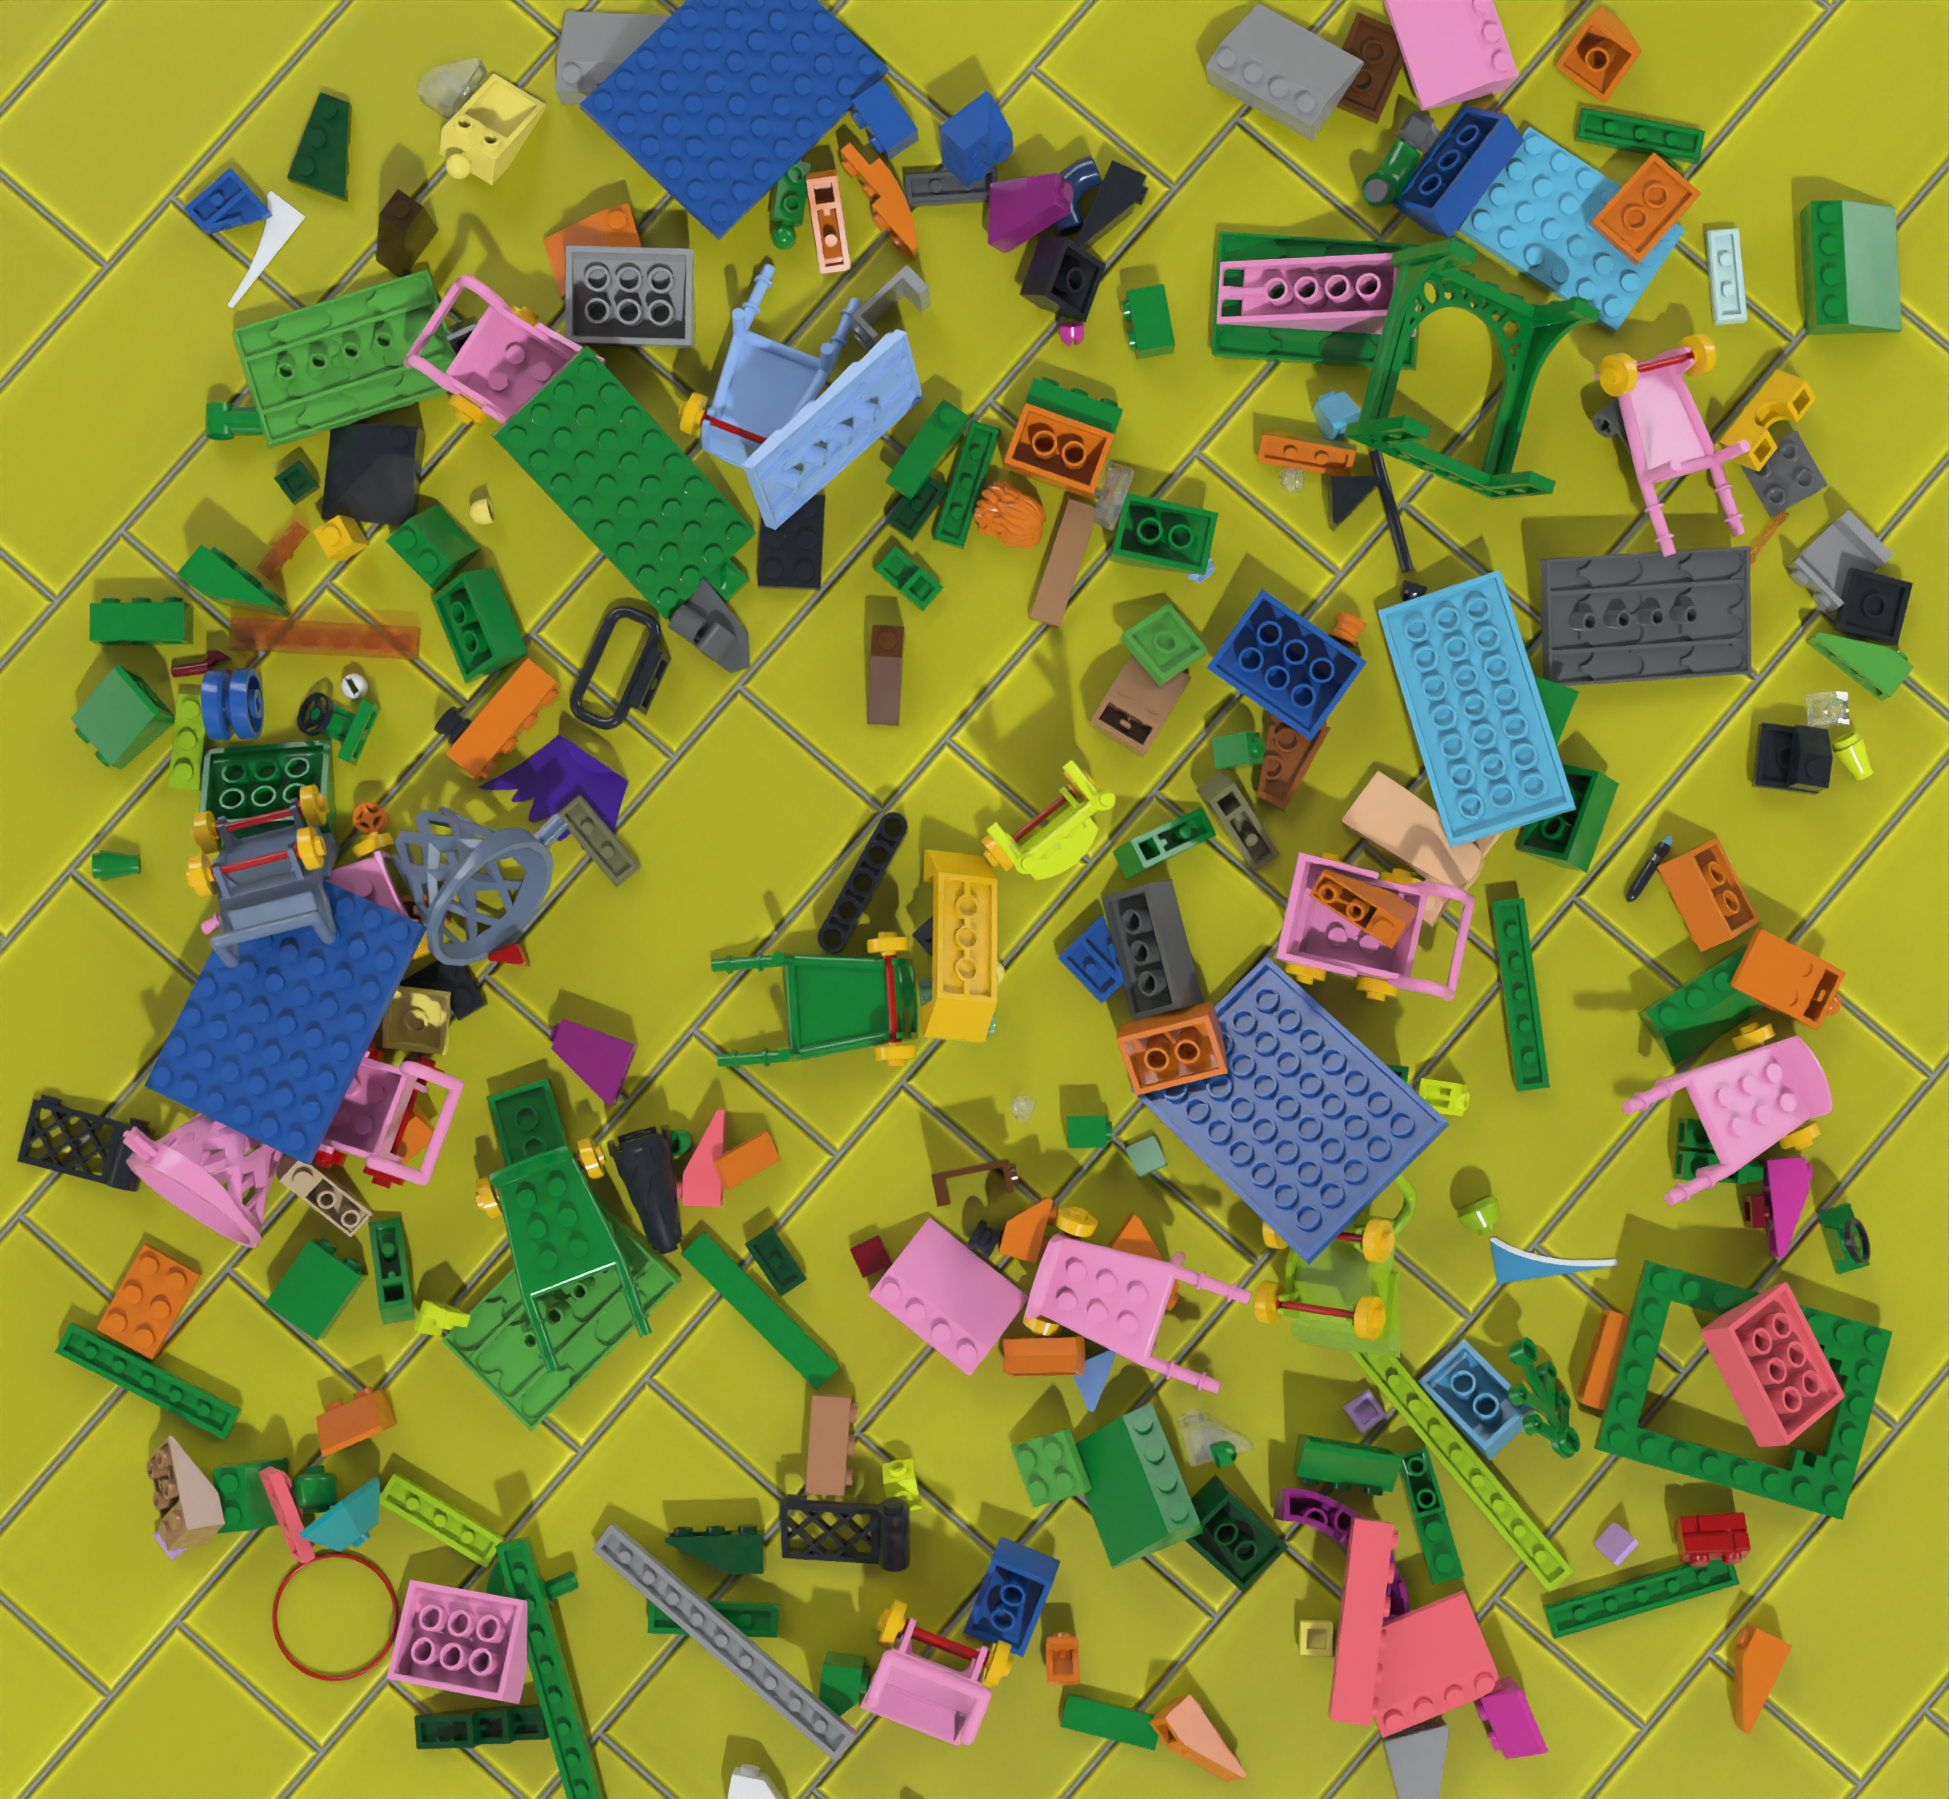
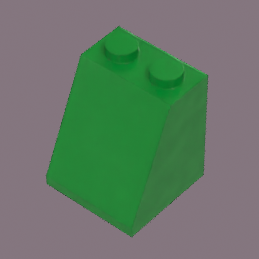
M118 664L77 710L71 720L77 726L74 729L76 734L85 743L91 742L98 750L95 752L96 757L106 767L111 765L118 769H123L175 723V715L138 673Z

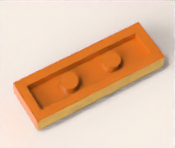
M1263 428L1257 462L1347 477L1351 475L1356 445Z

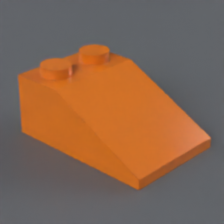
M629 203L599 211L543 239L561 299L566 298V245L643 247Z

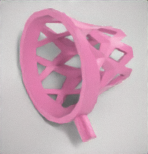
M201 1113L196 1114L188 1122L156 1142L148 1138L137 1127H133L131 1131L126 1130L123 1136L125 1139L123 1143L133 1151L126 1160V1163L144 1183L178 1209L229 1240L245 1247L257 1248L261 1243L260 1232L263 1226L267 1195L284 1153L249 1136L247 1137V1135ZM260 1144L259 1148L246 1155L247 1151ZM219 1150V1151H217V1152L211 1154V1151ZM227 1181L228 1191L220 1184L221 1182ZM254 1185L255 1195L246 1205H243L242 1193Z

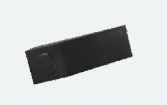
M1112 160L1075 244L1086 251L1130 216L1136 204L1142 206L1149 191V188L1145 186L1147 175Z

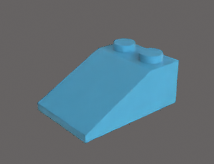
M1465 1339L1417 1382L1489 1461L1524 1429L1523 1418L1535 1414L1534 1409L1525 1403L1515 1406L1510 1401L1508 1390L1511 1385Z

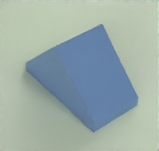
M1107 1348L1085 1357L1084 1376H1073L1087 1409L1092 1412L1095 1411L1116 1356L1115 1352Z

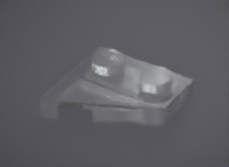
M1109 460L1101 496L1094 509V517H1096L1094 523L1113 531L1135 470L1121 463Z

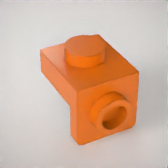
M1061 1632L1046 1638L1047 1685H1079L1078 1637H1071L1070 1633Z

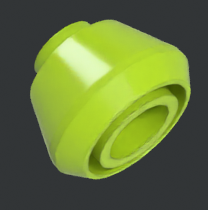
M1491 1195L1475 1200L1458 1209L1457 1218L1470 1232L1477 1230L1478 1235L1490 1232L1497 1228L1495 1222L1500 1220L1498 1200Z

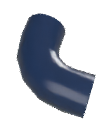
M1091 154L1076 160L1059 174L1071 182L1073 199L1070 204V213L1051 225L1056 237H1067L1081 230L1084 222L1078 208L1079 199L1083 193L1101 185L1103 182Z

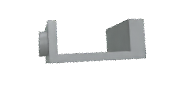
M908 265L903 267L852 315L854 326L852 330L856 334L854 339L863 350L872 349L879 342L878 334L871 326L903 296L921 313L930 306L929 286Z
M1847 510L1786 568L1791 572V579L1800 587L1805 586L1813 594V601L1820 608L1827 609L1831 613L1844 604L1841 596L1849 568H1857L1873 573L1894 554L1850 510Z

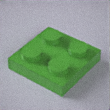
M1169 603L1124 632L1120 637V641L1159 687L1204 657L1209 650Z
M1069 1427L1011 1446L1033 1508L1080 1495L1092 1489Z

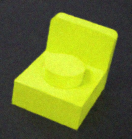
M1421 1078L1419 1096L1441 1114L1463 1116V1112L1467 1110L1470 1101L1467 1085Z
M423 1300L414 1331L440 1336L443 1329L452 1330L453 1326L467 1327L471 1315L445 1303Z

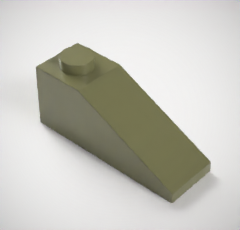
M1219 772L1196 789L1210 814L1254 873L1280 855L1235 782L1225 774Z

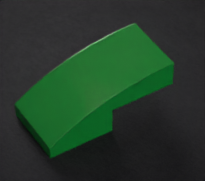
M893 546L873 569L921 611H924L944 588L896 546Z

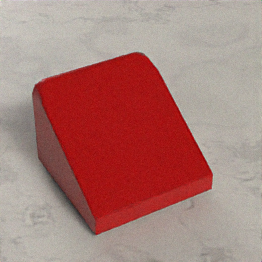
M517 943L494 951L487 956L489 961L530 967L522 945Z

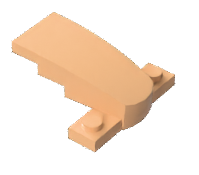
M1377 771L1341 820L1344 826L1368 840L1372 846L1396 859L1400 865L1425 877L1424 882L1453 885L1465 891L1477 880L1482 871L1485 861L1484 857L1502 834H1495L1450 848L1440 814L1380 771ZM1428 895L1422 921L1433 928L1453 899Z

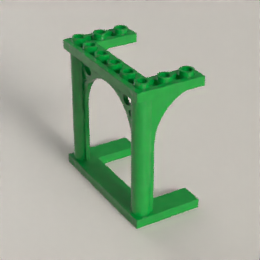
M1448 237L1446 240L1439 242H1427L1426 245L1418 247L1409 246L1406 250L1393 252L1390 265L1398 268L1395 284L1358 422L1347 424L1344 436L1492 500L1553 494L1556 481L1533 471L1511 473L1533 388L1546 358L1556 344L1573 328L1597 322L1600 310L1589 305L1587 299L1577 296L1570 297V300L1565 301L1553 300L1545 305H1531L1525 302L1524 297L1519 294L1506 293L1500 290V286L1496 283L1483 282L1475 278L1476 275L1473 272L1456 269L1455 267L1473 264L1477 254V250L1466 246V242L1457 237ZM1426 282L1432 284L1435 289L1436 299L1434 303H1431L1425 296L1424 286ZM1445 292L1451 293L1450 299L1445 297ZM1418 304L1421 306L1420 312L1415 311ZM1441 308H1459L1477 316L1493 334L1502 357L1503 386L1481 471L1413 442L1428 439L1431 426L1406 415L1388 418L1405 352L1412 333L1426 316ZM1492 313L1493 315L1500 316L1498 321H1495L1492 318ZM1508 321L1515 323L1517 327L1516 333L1511 338H1506L1503 335V327ZM1512 345H1516L1515 348H1512V350H1513V355H1512V354L1510 353V351H1509V348H1510V346H1512Z

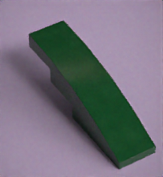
M540 1704L485 1707L414 1716L417 1749L475 1748L481 1744H510L516 1740H545L549 1738Z

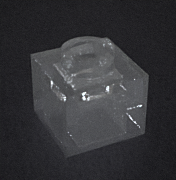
M1831 691L1806 695L1807 726L1825 728L1849 725L1848 693Z

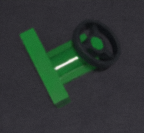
M317 692L306 698L301 705L297 723L300 731L309 736L322 734L343 743L337 757L356 766L381 708L362 699L356 714L334 706L329 696ZM322 697H323V698L325 699V701H326V706H325V708H324L323 703H322V701H321V698H322ZM314 701V707L309 713V719L304 723L306 711ZM317 725L316 729L307 731V729Z
M1850 1203L1840 1204L1816 1212L1836 1274L1846 1273L1870 1265L1871 1249L1869 1238L1861 1221L1854 1217Z

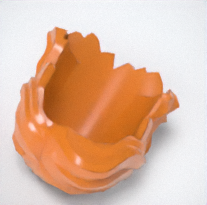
M1007 480L1002 482L995 481L993 486L989 485L987 490L982 491L981 495L986 500H978L977 505L979 507L975 508V513H973V518L979 524L977 531L979 534L995 536L1009 547L1033 548L1039 543L1043 534L1042 524L1046 521V514L1042 506L1032 496L1023 494L1019 489H1015Z

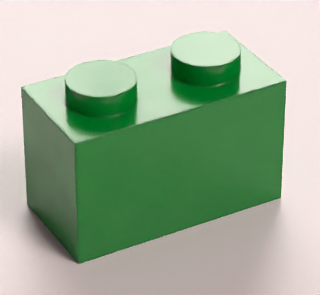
M1164 284L1127 290L1126 301H1121L1123 319L1129 320L1131 331L1126 333L1129 351L1135 350L1136 359L1173 353L1175 341Z

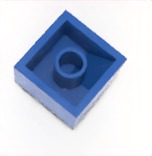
M985 91L939 127L942 164L966 187L975 180H981L989 169L999 162L1006 161L1013 152V133L988 91Z

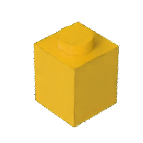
M337 515L313 531L328 559L346 561L369 546L355 518Z

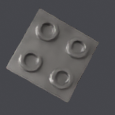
M1797 430L1776 442L1778 448L1759 472L1741 465L1770 518L1828 486Z

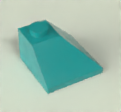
M377 1476L341 1500L301 1531L300 1535L302 1538L339 1552L350 1544L357 1548L371 1536L368 1531L378 1524L380 1481Z

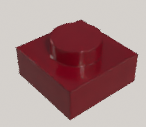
M1742 1195L1744 1227L1752 1229L1766 1228L1765 1221L1769 1220L1770 1211L1768 1202L1764 1201V1196Z

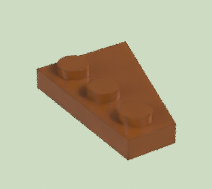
M1271 713L1265 753L1263 755L1264 764L1261 765L1256 797L1284 811L1330 728L1323 724L1310 741Z

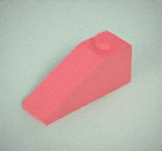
M717 1110L683 1172V1179H678L677 1198H682V1205L723 1206L724 1187L712 1160L726 1152L727 1110Z

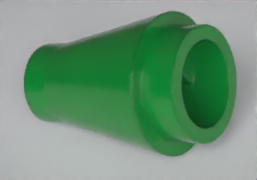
M105 850L92 854V874L94 879L101 878L102 881H107L132 874H140L141 872L140 855H128Z

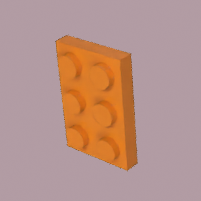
M1653 153L1589 225L1637 266L1702 193L1656 153Z
M144 1244L99 1323L97 1330L151 1360L156 1359L203 1274L153 1246Z

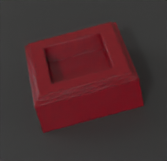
M879 1235L850 1248L863 1278L892 1265Z

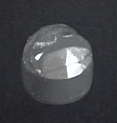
M1297 467L1284 469L1279 475V478L1283 479L1279 486L1286 492L1300 493L1304 486L1303 469Z
M1027 1096L1016 1098L1011 1105L1013 1116L1027 1124L1037 1100Z

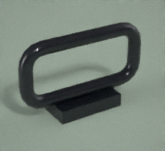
M630 606L616 607L607 614L571 692L569 700L570 709L577 719L598 729L610 730L617 728L624 722L630 709L643 715L647 714L671 660L667 654L657 649L660 644L662 631L661 625L655 617ZM622 618H628L645 625L649 629V637L615 713L611 717L606 718L586 710L582 706V700L616 623Z

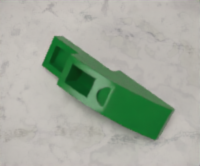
M1425 1447L1399 1454L1403 1457L1399 1473L1407 1505L1432 1585L1465 1576L1445 1513V1504L1428 1448Z

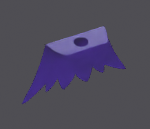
M558 735L523 763L480 785L478 788L485 790L519 789L512 798V802H521L534 797L528 819L530 822L543 820L555 813L557 814L578 795H582L614 834L621 803L629 782L563 736ZM566 829L557 840L565 839L571 834L570 831Z

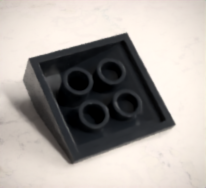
M387 423L354 424L331 429L321 518L333 519L337 515L355 518L356 522L401 526L409 518L417 515L426 437L418 426Z

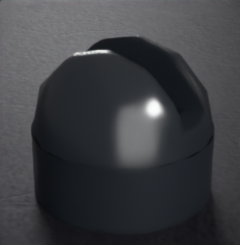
M1403 580L1400 596L1405 602L1425 595L1427 587Z

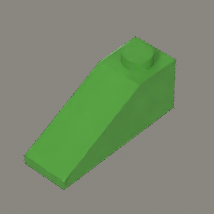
M1821 632L1811 636L1806 641V643L1880 701L1891 697L1914 668V666L1907 662L1909 660L1908 657L1898 649H1891L1886 646Z

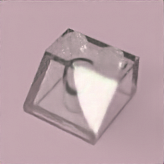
M1200 1409L1183 1413V1419L1177 1420L1185 1455L1191 1467L1214 1461L1210 1451V1444L1218 1441L1227 1440L1234 1444L1237 1454L1254 1450L1253 1444L1247 1435L1209 1413H1201Z

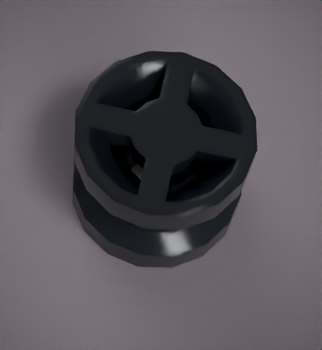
M453 706L441 716L434 730L440 735H446L448 742L453 745L473 721L469 718L464 719L460 715V711Z
M981 1218L966 1247L971 1250L978 1249L981 1251L982 1256L988 1259L998 1243L1003 1230L989 1227L987 1221Z

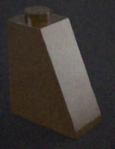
M399 189L396 190L379 214L376 261L401 278L406 276L438 232V228L424 206Z

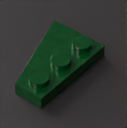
M320 92L287 176V179L292 183L348 202V149L351 138L352 106L349 102Z

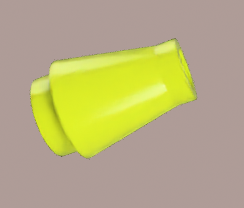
M1856 731L1845 734L1833 742L1835 747L1833 752L1852 773L1856 781L1865 779L1874 773L1869 762L1864 739L1859 737Z

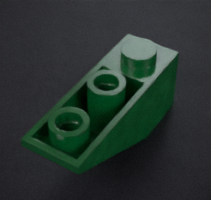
M755 1524L739 1525L738 1530L725 1531V1526L721 1525L707 1526L706 1531L693 1532V1527L673 1528L674 1532L668 1533L665 1537V1543L731 1575L764 1574L766 1570L765 1529L757 1530V1525Z

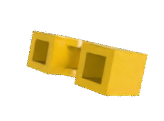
M1775 370L1719 441L1723 449L1742 440H1747L1750 443V450L1730 461L1758 472L1778 448L1768 431V427L1779 420H1790L1797 423L1816 400L1807 381L1786 372Z

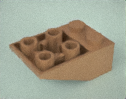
M1131 654L1091 718L1089 727L1143 758L1192 677L1181 672L1159 687Z
M168 1436L149 1457L146 1465L147 1475L149 1479H153L155 1489L153 1492V1504L155 1509L159 1510L161 1518L159 1525L160 1538L162 1541H165L167 1551L205 1545L225 1524L219 1493L173 1436Z

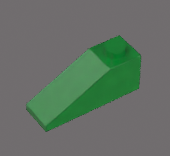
M943 399L925 421L887 477L885 483L912 500L961 438L969 416Z
M1201 807L1126 842L1112 852L1125 878L1129 879L1216 836V833Z
M401 1218L368 1222L379 1311L383 1325L415 1320Z

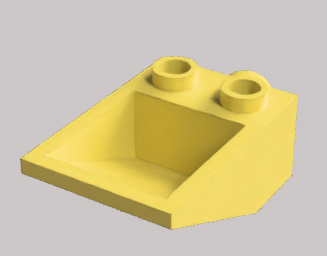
M493 74L441 130L440 155L447 158L446 171L449 176L459 180L466 178L469 173H472L493 185L513 162L545 111L546 104Z

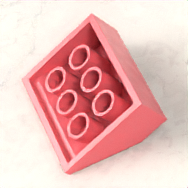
M1787 1281L1773 1286L1722 1314L1700 1331L1758 1447L1788 1445L1845 1397Z
M1464 1590L1382 1623V1630L1387 1631L1385 1650H1379L1378 1663L1383 1665L1381 1684H1375L1374 1697L1379 1698L1377 1718H1373L1382 1738L1503 1689L1495 1664Z

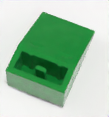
M201 544L177 573L200 593L220 605L289 617L291 614L283 608L287 602L264 585L259 589L262 582L215 546L209 550Z

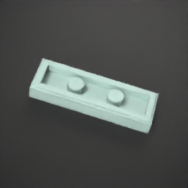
M1739 228L1707 230L1705 242L1713 325L1745 323L1748 319Z

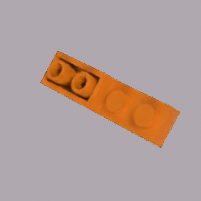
M849 142L840 150L843 161L840 164L850 178L855 176L863 184L861 189L869 200L873 202L876 199L872 204L874 215L872 221L881 232L884 233L887 230L894 238L892 240L893 245L903 256L908 254L915 260L918 257L915 226L907 200L898 182L880 157L869 165Z

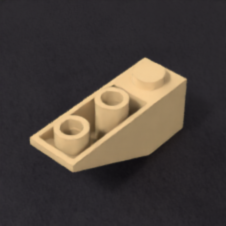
M288 1155L280 1161L276 1170L278 1180L349 1237H352L373 1215L326 1168L313 1163L311 1165L304 1164Z

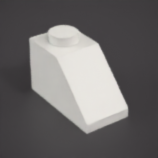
M742 1764L741 1768H734L727 1799H784L769 1775L765 1772H760L758 1766Z

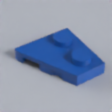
M231 168L183 208L207 235L269 219L273 216Z
M1102 915L1058 957L1060 962L1101 1004L1125 982L1106 920Z

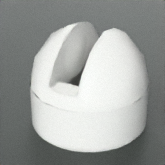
M349 674L342 680L341 689L348 698L359 700L367 694L368 683L359 674ZM351 679L359 690L355 694L348 683Z

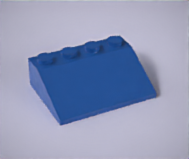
M1261 590L1207 666V669L1311 741L1367 662L1273 596Z

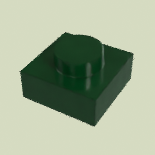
M300 460L274 477L294 505H297L320 488Z

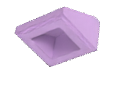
M1615 1522L1611 1523L1594 1543V1546L1616 1566L1620 1565L1638 1545V1541Z

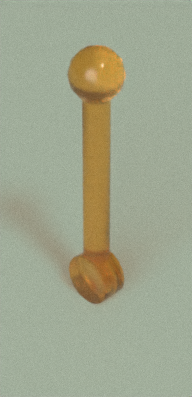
M1783 511L1778 516L1774 524L1750 552V565L1756 561L1758 552L1789 516L1786 511Z

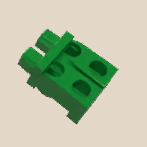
M1679 1118L1676 1146L1711 1150V1154L1676 1150L1674 1179L1693 1180L1697 1178L1696 1170L1698 1168L1719 1164L1720 1162L1701 1120ZM1749 1162L1735 1173L1718 1182L1747 1184V1181L1763 1180V1163Z

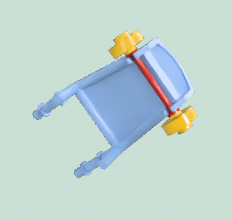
M764 264L760 275L755 276V286L748 301L742 305L744 310L736 308L732 311L733 336L711 408L708 411L706 410V396L693 392L688 401L684 400L678 414V418L681 419V432L693 436L701 425L702 449L742 469V464L776 429L782 430L810 400L816 399L833 371L841 350L847 347L846 339L853 325L852 315L862 305L859 299H850L847 308L841 311L842 319L835 335L829 338L830 343H823L821 345L820 358L748 331L754 316L760 313L759 305L766 290L772 286L771 279L775 268L769 264Z

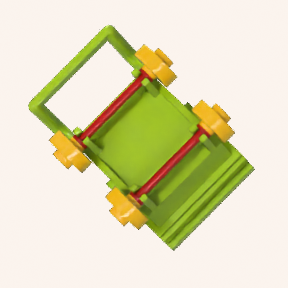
M1403 1172L1393 1181L1404 1196L1403 1207L1395 1219L1359 1214L1309 1265L1290 1247L1286 1262V1293L1280 1282L1265 1280L1259 1285L1255 1294L1254 1312L1256 1319L1260 1323L1274 1325L1284 1315L1292 1321L1291 1331H1293V1336L1299 1337L1300 1343L1400 1358L1398 1296L1400 1274L1399 1272L1392 1271L1396 1235L1410 1221L1417 1205L1416 1190ZM1263 1221L1262 1231L1265 1244L1270 1248L1285 1249L1288 1244Z

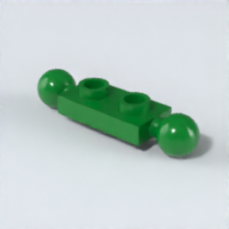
M801 160L773 188L769 220L779 222V225L772 231L771 240L774 246L780 250L790 249L795 244L796 233L791 226L799 227L803 224L807 195L806 173H810L811 164Z

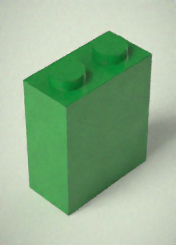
M317 1238L311 1239L307 1242L265 1302L266 1306L316 1341L325 1338L368 1276L362 1270L364 1266L358 1260L351 1256H347L345 1259L336 1252L338 1247L325 1238L320 1240Z

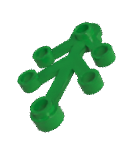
M1528 1337L1516 1340L1508 1349L1510 1360L1514 1364L1522 1366L1535 1395L1528 1391L1524 1384L1511 1386L1508 1390L1510 1401L1515 1406L1525 1403L1546 1417L1549 1425L1544 1423L1541 1417L1535 1413L1523 1418V1428L1530 1436L1540 1434L1550 1440L1553 1450L1562 1458L1573 1457L1575 1452H1578L1580 1449V1439L1577 1432L1572 1427H1569L1571 1401L1565 1391L1555 1393L1556 1368L1553 1363L1547 1361L1538 1364L1535 1370L1533 1363L1538 1358L1536 1345Z

